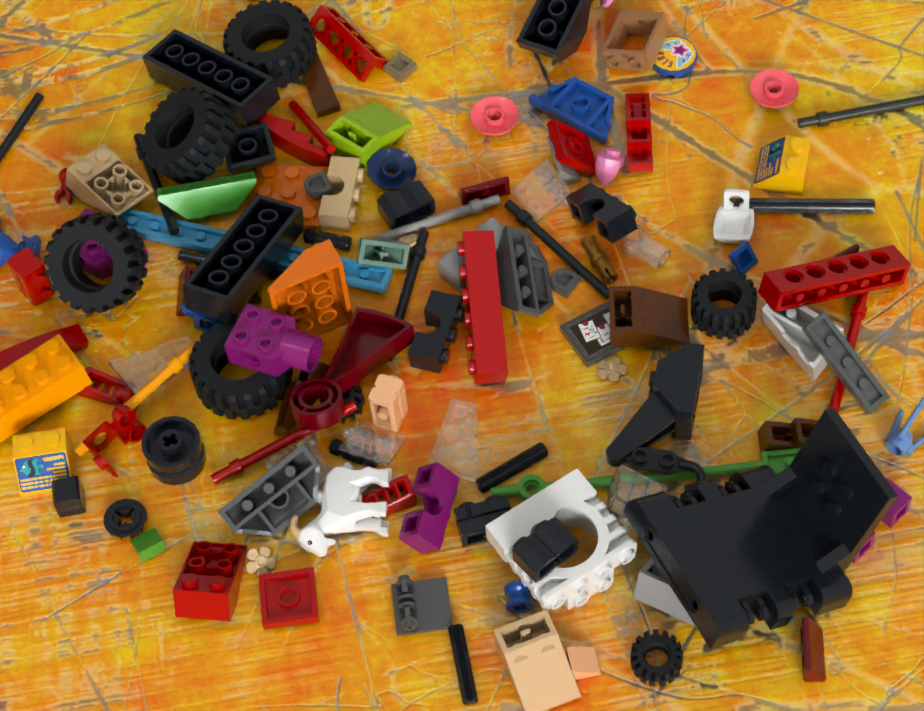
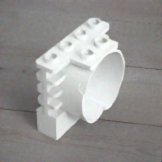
M578 468L485 525L487 540L503 561L511 565L513 572L518 574L523 585L529 588L531 595L541 604V608L543 610L547 609V611L550 609L555 610L564 603L568 610L575 606L580 607L596 592L607 590L614 581V568L620 564L625 565L632 561L637 552L636 541L627 535V530L618 524L617 518L614 514L609 513L604 502H600L597 498V491ZM554 517L564 526L583 529L598 540L594 553L585 562L569 568L556 567L550 574L536 583L513 561L512 550L516 541L521 537H528L534 534L535 528L543 520L548 521Z

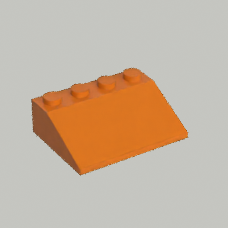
M330 239L305 249L267 288L272 311L294 317L297 329L315 336L323 335L348 324L353 316L343 263Z

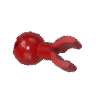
M63 168L59 173V181L62 183L61 189L55 192L54 199L59 204L60 199L66 194V200L71 205L73 197L70 189L66 186L67 168Z

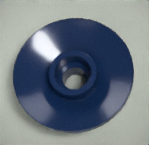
M386 148L377 151L371 156L367 172L371 181L378 187L385 190H400L406 183L413 182L416 176V164L414 159L405 151L396 148Z

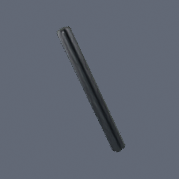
M729 198L734 203V207H739L740 203L744 201L743 198ZM750 198L749 209H753L754 213L873 214L875 212V200Z

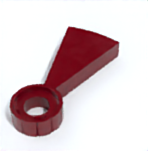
M356 307L325 377L303 381L291 391L289 404L295 423L307 430H323L338 423L345 413L343 394L409 346L415 336L413 325L384 312ZM314 399H326L320 405H308Z

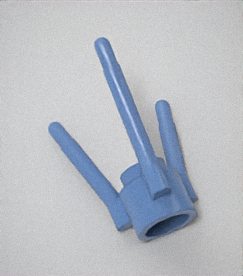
M924 397L921 398L903 428H899L904 410H899L891 431L885 439V446L892 454L903 457L906 453L911 456L914 450L924 443V435L913 443V435L908 431L924 406Z

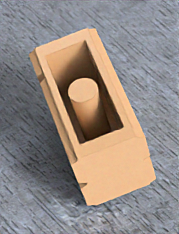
M379 374L374 383L375 387L372 388L368 396L373 425L376 428L395 433L399 431L402 419L405 418L408 411L404 382L396 375Z

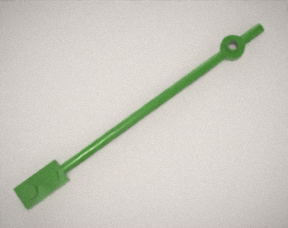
M800 448L761 452V461L704 466L702 468L705 472V477L732 475L735 472L768 465L777 475L790 466ZM688 471L671 475L644 472L586 479L593 488L694 479L697 476L695 473ZM526 475L519 481L518 485L492 487L491 496H520L525 501L556 481L544 482L537 475ZM536 490V493L530 494L528 491Z

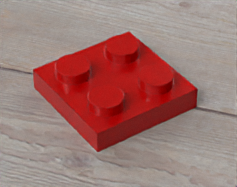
M554 118L547 123L557 161L562 165L576 169L578 172H583L589 176L595 175L596 161L587 134Z
M314 567L258 575L262 626L264 630L320 622Z

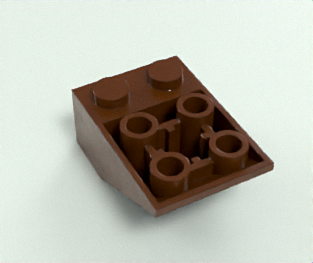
M638 286L609 287L611 348L683 346L690 343L686 298Z

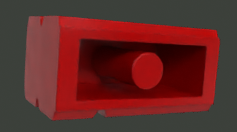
M29 248L22 249L8 259V265L19 290L34 306L48 301L55 292L50 286L51 281L46 277L44 264L37 256L35 257V254Z

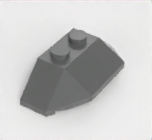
M506 225L503 228L496 253L501 305L519 313L539 317L554 304L547 262L538 247L530 240L531 236L528 231Z
M303 443L221 508L218 513L234 533L275 536L290 524V520L294 515L301 516L318 502L321 464Z

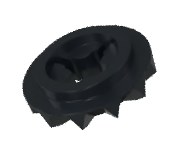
M134 499L116 501L106 510L104 515L106 530L112 537L116 536L121 540L124 537L133 538L134 534L139 531L143 532V526L147 523V512L144 506ZM119 516L125 518L130 516L132 524L127 522L122 524Z

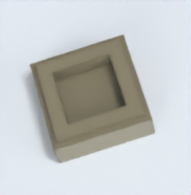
M398 53L383 66L385 73L402 83L417 69V65L406 56Z

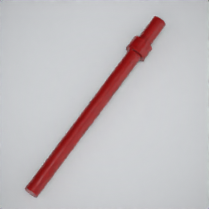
M869 292L857 294L856 302L851 307L850 316L852 318L846 340L853 349H855L861 322L866 317V302ZM836 376L828 408H834L837 413H839L845 385L838 376Z
M353 400L345 404L344 416L358 410ZM301 427L240 460L239 458L232 460L228 463L229 466L211 475V478L216 485L233 475L237 477L244 473L246 468L318 430H307Z

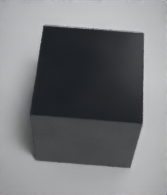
M78 476L52 481L53 504L60 518L86 513L84 488Z

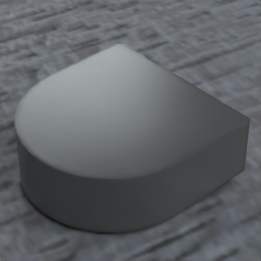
M324 171L309 176L304 182L305 192L310 198L320 199L322 195L333 194L332 187Z
M558 269L551 275V288L557 294L568 298L581 282V276L568 269Z

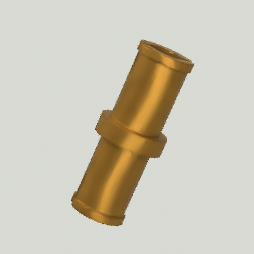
M594 235L588 236L591 245L584 238L581 245L590 258L591 266L597 269L604 284H611L609 275L613 282H615L619 275L611 265L608 253L602 250Z

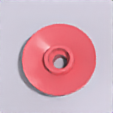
M779 69L764 70L755 75L750 83L752 98L758 104L768 108H781L791 104L797 98L799 92V85L794 76Z
M491 96L477 102L471 110L470 117L471 123L477 131L486 135L496 136L505 134L516 126L519 112L517 106L511 100L500 96Z

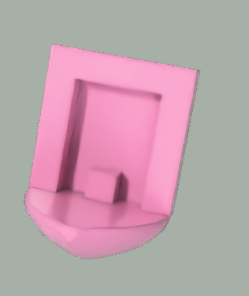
M606 148V150L604 149L597 154L595 172L602 186L611 182L617 175L618 170L626 163L627 155L620 154L621 151L618 149Z

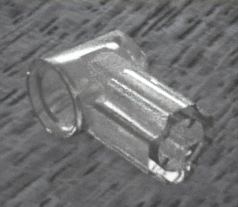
M637 225L638 229L622 238V250L625 255L639 257L657 269L662 268L670 256L671 250L647 236L640 225Z

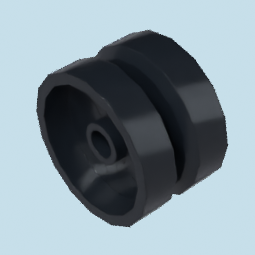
M170 416L152 423L145 431L142 438V452L154 478L161 483L174 486L186 484L202 472L206 463V451L200 433L194 423L183 417Z

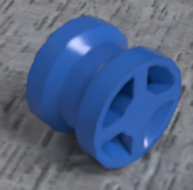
M521 581L508 583L504 587L505 596L508 597L506 602V610L508 612L521 614L529 612L534 608L533 599L530 597L531 591Z

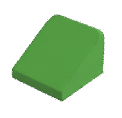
M155 527L130 540L142 563L167 550L164 541Z

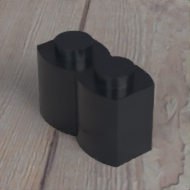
M421 180L408 182L400 190L386 192L377 199L378 212L391 230L410 224L413 221L425 219L436 211L435 200Z
M556 517L548 521L543 520L535 528L534 534L528 537H521L516 541L512 550L513 561L536 583L550 574L556 566L568 560L578 550V538Z

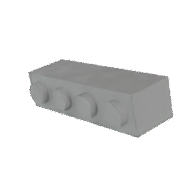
M650 558L639 571L633 598L695 626L653 558ZM739 640L732 642V644L737 645Z

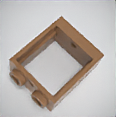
M620 10L602 49L607 67L652 70L669 31L664 12ZM628 34L650 35L643 51L622 49Z

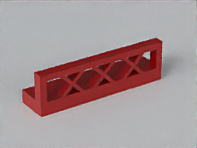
M324 5L319 6L310 20L314 36L359 81L365 82L374 67L383 69V66L389 61L336 9ZM322 18L324 20V30L319 31L316 26ZM336 32L338 34L337 44L331 43V33ZM350 45L351 57L346 58L344 47ZM364 59L367 64L362 72L358 70V60Z

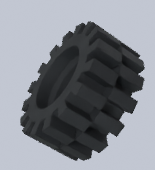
M653 629L652 635H650L649 631H646L643 638L640 635L636 638V643L633 642L631 651L632 670L634 669L636 678L641 676V682L645 684L648 680L650 681V686L655 687V682H659L660 686H665L666 680L670 684L674 681V676H679L680 669H682L683 650L681 651L682 646L680 642L676 643V637L672 635L669 638L668 632L664 630L662 635L658 634V629ZM651 650H662L666 653L668 660L662 666H652L646 661V654Z

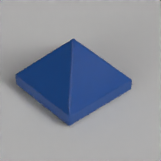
M746 240L728 254L732 265L737 270V274H744L758 262L749 242Z

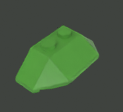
M249 171L157 188V196L159 202L186 219L199 221L206 219L210 215L226 216L231 214L232 211H237L257 181L255 172Z

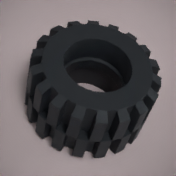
M720 268L718 272L711 270L709 275L703 274L700 276V281L697 280L694 284L691 296V316L694 325L698 324L697 329L701 332L706 331V335L709 337L715 335L717 339L721 340L722 337L733 339L735 334L739 337L744 334V330L748 331L751 328V323L755 321L758 298L757 289L753 287V281L751 279L746 280V275L743 273L737 274V270L731 269V271H726V268ZM726 300L735 305L723 308L714 305L713 302Z

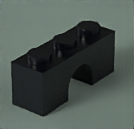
M588 183L566 197L572 217L585 226L595 221L599 235L612 243L638 229L635 221L636 212L633 207L626 205L616 196L608 194L603 188H599L592 183Z
M431 290L424 309L426 325L438 329L428 334L415 333L408 352L410 367L440 373L443 364H448L450 345L456 342L458 335L457 325L459 322H463L465 307H462L461 296Z

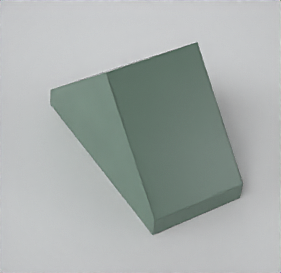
M381 236L363 237L360 239L356 263L406 270L410 244Z

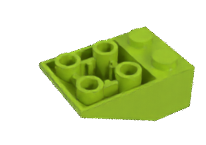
M374 101L341 115L326 130V136L336 147L334 153L341 157L360 158L362 168H365V171H367L371 156L379 150L390 148L412 125V122Z

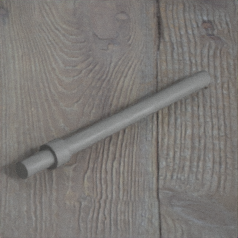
M498 194L481 200L476 198L470 200L469 204L374 236L394 240L471 213L473 215L482 213L483 209L501 204Z

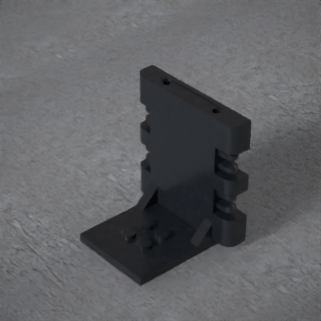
M830 408L823 412L790 466L776 475L768 465H762L733 473L729 480L724 482V488L721 484L715 485L711 480L690 484L684 493L680 494V500L677 496H669L666 492L629 500L623 513L710 649L741 640L748 631L749 625L754 624L755 617L759 621L764 620L769 629L773 630L788 625L794 616L795 610H799L800 605L803 607L809 606L815 616L845 607L851 599L853 591L852 585L844 572L898 498V495L834 408Z

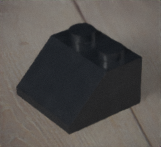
M267 122L236 129L233 132L235 138L234 142L230 145L231 150L228 155H225L229 172L276 161Z

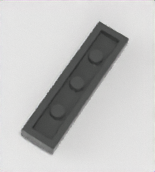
M825 311L802 328V331L866 414L874 411L890 397Z

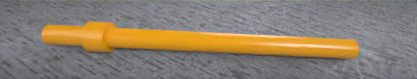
M190 344L177 357L173 356L167 361V366L123 405L129 406L132 410L135 409L171 375L178 374L184 368L183 365L189 360L190 354L193 353V345ZM112 415L106 419L110 424L114 422ZM103 432L97 435L94 443H97L106 433ZM81 442L73 451L81 457L88 451V448Z

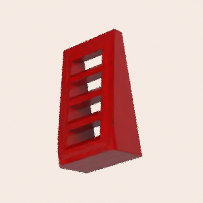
M87 366L85 369L91 381L96 382L93 388L87 386L76 395L118 406L124 403L115 399L117 388L123 387L126 389L128 387L133 391L135 386ZM101 383H104L105 386L103 390L99 391V386L101 385ZM115 386L112 395L107 394L110 387Z
M408 474L390 481L389 487L380 486L362 496V503L372 501L375 503L379 502L380 498H384V501H387L388 504L386 516L418 505L415 492L412 491L413 486ZM404 490L406 494L401 496L400 491ZM394 494L396 500L391 502L389 495Z

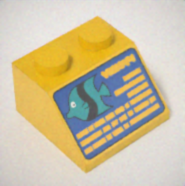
M786 135L760 147L752 189L802 196L811 138Z
M66 428L12 435L13 462L21 497L51 493L53 480L74 476L73 443Z

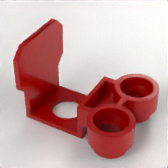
M127 405L116 406L112 411L114 422L110 424L106 420L82 441L94 456L92 460L103 471L107 469L116 478L118 477L117 473L99 452L116 437L124 445L129 441L132 443L139 442L147 430L146 426L136 419V413ZM105 432L106 439L101 444L96 445L94 440L97 435Z

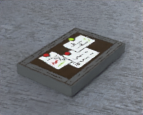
M609 301L560 325V331L587 368L627 348H611Z

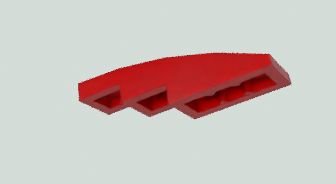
M649 93L625 94L628 172H653Z
M264 113L252 124L256 125L267 122L272 144L286 154L311 166L329 167L331 154L323 147L314 145L311 135L296 131L295 122Z
M79 324L53 330L1 351L0 371L60 334L72 352L87 349L89 341Z

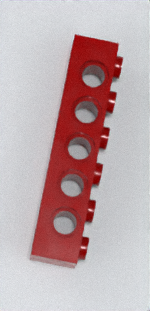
M894 245L764 272L758 293L774 312L904 284L911 264Z

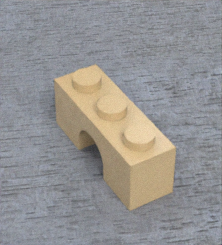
M331 156L327 178L332 190L340 191V193L336 195H322L318 213L321 230L350 232L352 222H356V203L361 201L362 194L360 183L365 182L366 175L365 168L361 166L360 158Z

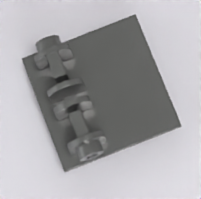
M401 575L398 577L396 584H391L397 636L444 630L453 625L446 577L412 581L408 575Z

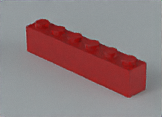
M494 230L463 231L461 241H457V256H462V264H459V278L464 280L465 288H461L462 303H466L467 311L463 313L464 327L469 328V335H466V350L471 351V359H468V374L473 375L474 384L505 383L508 375Z

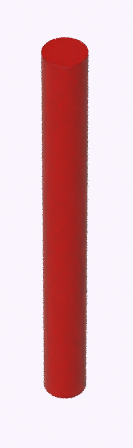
M295 100L291 101L288 106L323 148L328 153H333L336 150L335 145Z

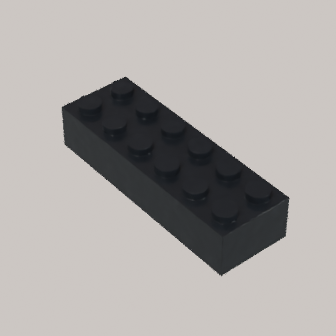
M176 29L142 57L150 78L175 91L187 87H197L206 90L228 106L233 114L234 121L244 127L251 126L280 100L273 77Z
M257 194L183 284L185 309L232 323L304 231L302 207Z

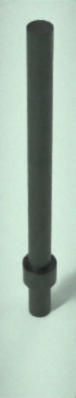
M924 95L827 113V111L817 112L814 116L798 118L797 124L799 128L814 125L822 127L829 125L830 122L924 105Z

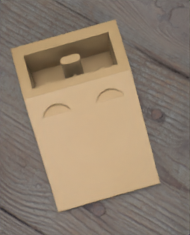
M102 144L67 168L66 186L83 202L106 213L113 214L116 218L154 192V189L105 144Z
M547 609L493 630L496 648L524 711H547L581 697L560 638Z

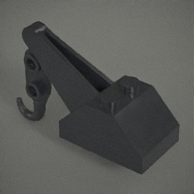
M536 0L516 40L520 48L563 61L577 52L587 32L590 7L594 0Z
M687 343L657 362L656 371H651L648 399L616 439L607 447L606 460L609 465L618 467L628 463L634 470L664 475L688 471L696 474L697 480L695 483L705 481V472L698 463L686 460L672 451L649 448L670 434L676 439L691 441L703 375L705 345Z

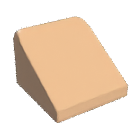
M566 647L567 660L575 680L601 675L594 647Z

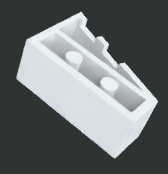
M766 303L762 308L763 324L814 382L828 363L802 331V328L819 314L806 306L774 312ZM835 324L844 336V329Z

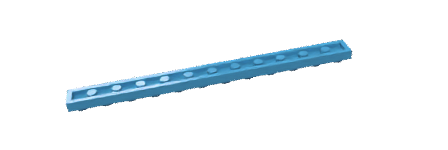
M129 209L116 218V220L122 218L127 221V227L129 229L134 228L139 233L136 237L204 253H210L227 232L226 230L175 219L180 232L172 236L163 216ZM291 246L274 269L285 271L305 248ZM340 257L343 263L347 286L382 294L386 293L393 276L392 268L357 264V260Z

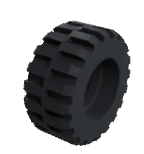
M263 0L259 1L257 5H248L246 10H240L236 14V18L231 19L223 35L225 54L273 77L276 87H281V89L288 87L287 84L291 82L294 84L299 81L301 73L305 75L309 71L308 65H313L315 61L314 56L317 54L316 40L308 17L299 7L293 6L292 3L286 1L280 3L279 0H271V2ZM286 39L273 50L255 51L259 45L268 40Z
M197 87L178 89L177 93L169 94L165 101H161L157 105L156 111L151 113V119L144 128L146 132L142 137L144 144L142 149L145 159L151 167L176 183L186 184L206 179L205 176L212 175L215 172V168L222 165L225 155H228L231 150V143L234 142L235 122L229 107L206 90Z
M101 212L86 214L62 224L61 228L52 234L54 240L49 241L46 246L49 254L44 256V264H48V270L45 273L46 277L51 278L53 282L50 285L54 292L58 291L61 294L59 299L64 303L69 301L71 302V308L75 310L83 308L84 313L106 312L131 300L136 295L135 292L143 286L144 283L141 279L147 276L148 271L147 268H144V264L148 262L147 254H143L142 248H145L143 240L138 241L136 238L139 233L134 228L129 229L127 221L122 218L116 220V216L110 213L104 215ZM86 240L100 243L111 256L113 275L107 285H100L90 280L81 267L80 251Z
M237 320L221 325L217 323L211 327L212 330L210 332L205 331L200 336V342H195L192 348L193 353L189 357V371L199 399L202 400L203 405L207 409H212L213 413L218 416L226 414L227 419L235 420L236 417H241L242 420L250 419L252 415L257 414L258 417L265 414L264 411L268 408L272 410L277 406L278 400H283L286 385L292 382L293 368H289L278 377L259 371L239 380L221 377L219 375L221 370L230 363L224 344Z

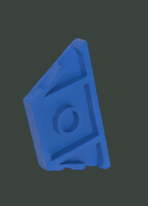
M573 77L562 84L549 87L547 93L540 96L533 94L529 97L530 105L586 133L604 145L607 143L614 107L613 96L577 77Z

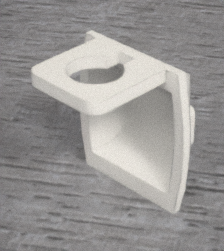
M724 190V207H719L714 220V239L728 244H742L745 240L749 242L754 229V210L749 209L750 192L748 190ZM740 196L744 201L740 203L739 207H734V203L729 198Z

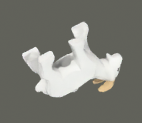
M347 462L341 467L332 468L324 477L323 489L318 491V504L322 505L321 513L303 529L300 528L297 515L291 518L289 527L293 540L306 551L323 557L327 554L328 548L336 544V540L325 538L328 535L372 531L380 536L389 537V521H382V518H380V516L386 517L388 510L387 501L362 503L361 493L373 484L389 487V483L393 479L392 468L376 469L368 466L361 470H354L352 465Z

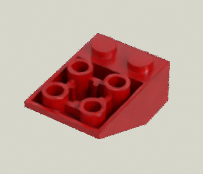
M194 541L173 588L175 617L230 622L237 605L248 549L247 545Z

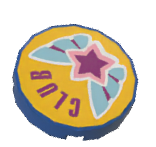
M678 36L666 37L653 65V69L666 77L667 74L673 75V77L684 76L691 72L696 65L697 49L686 38Z

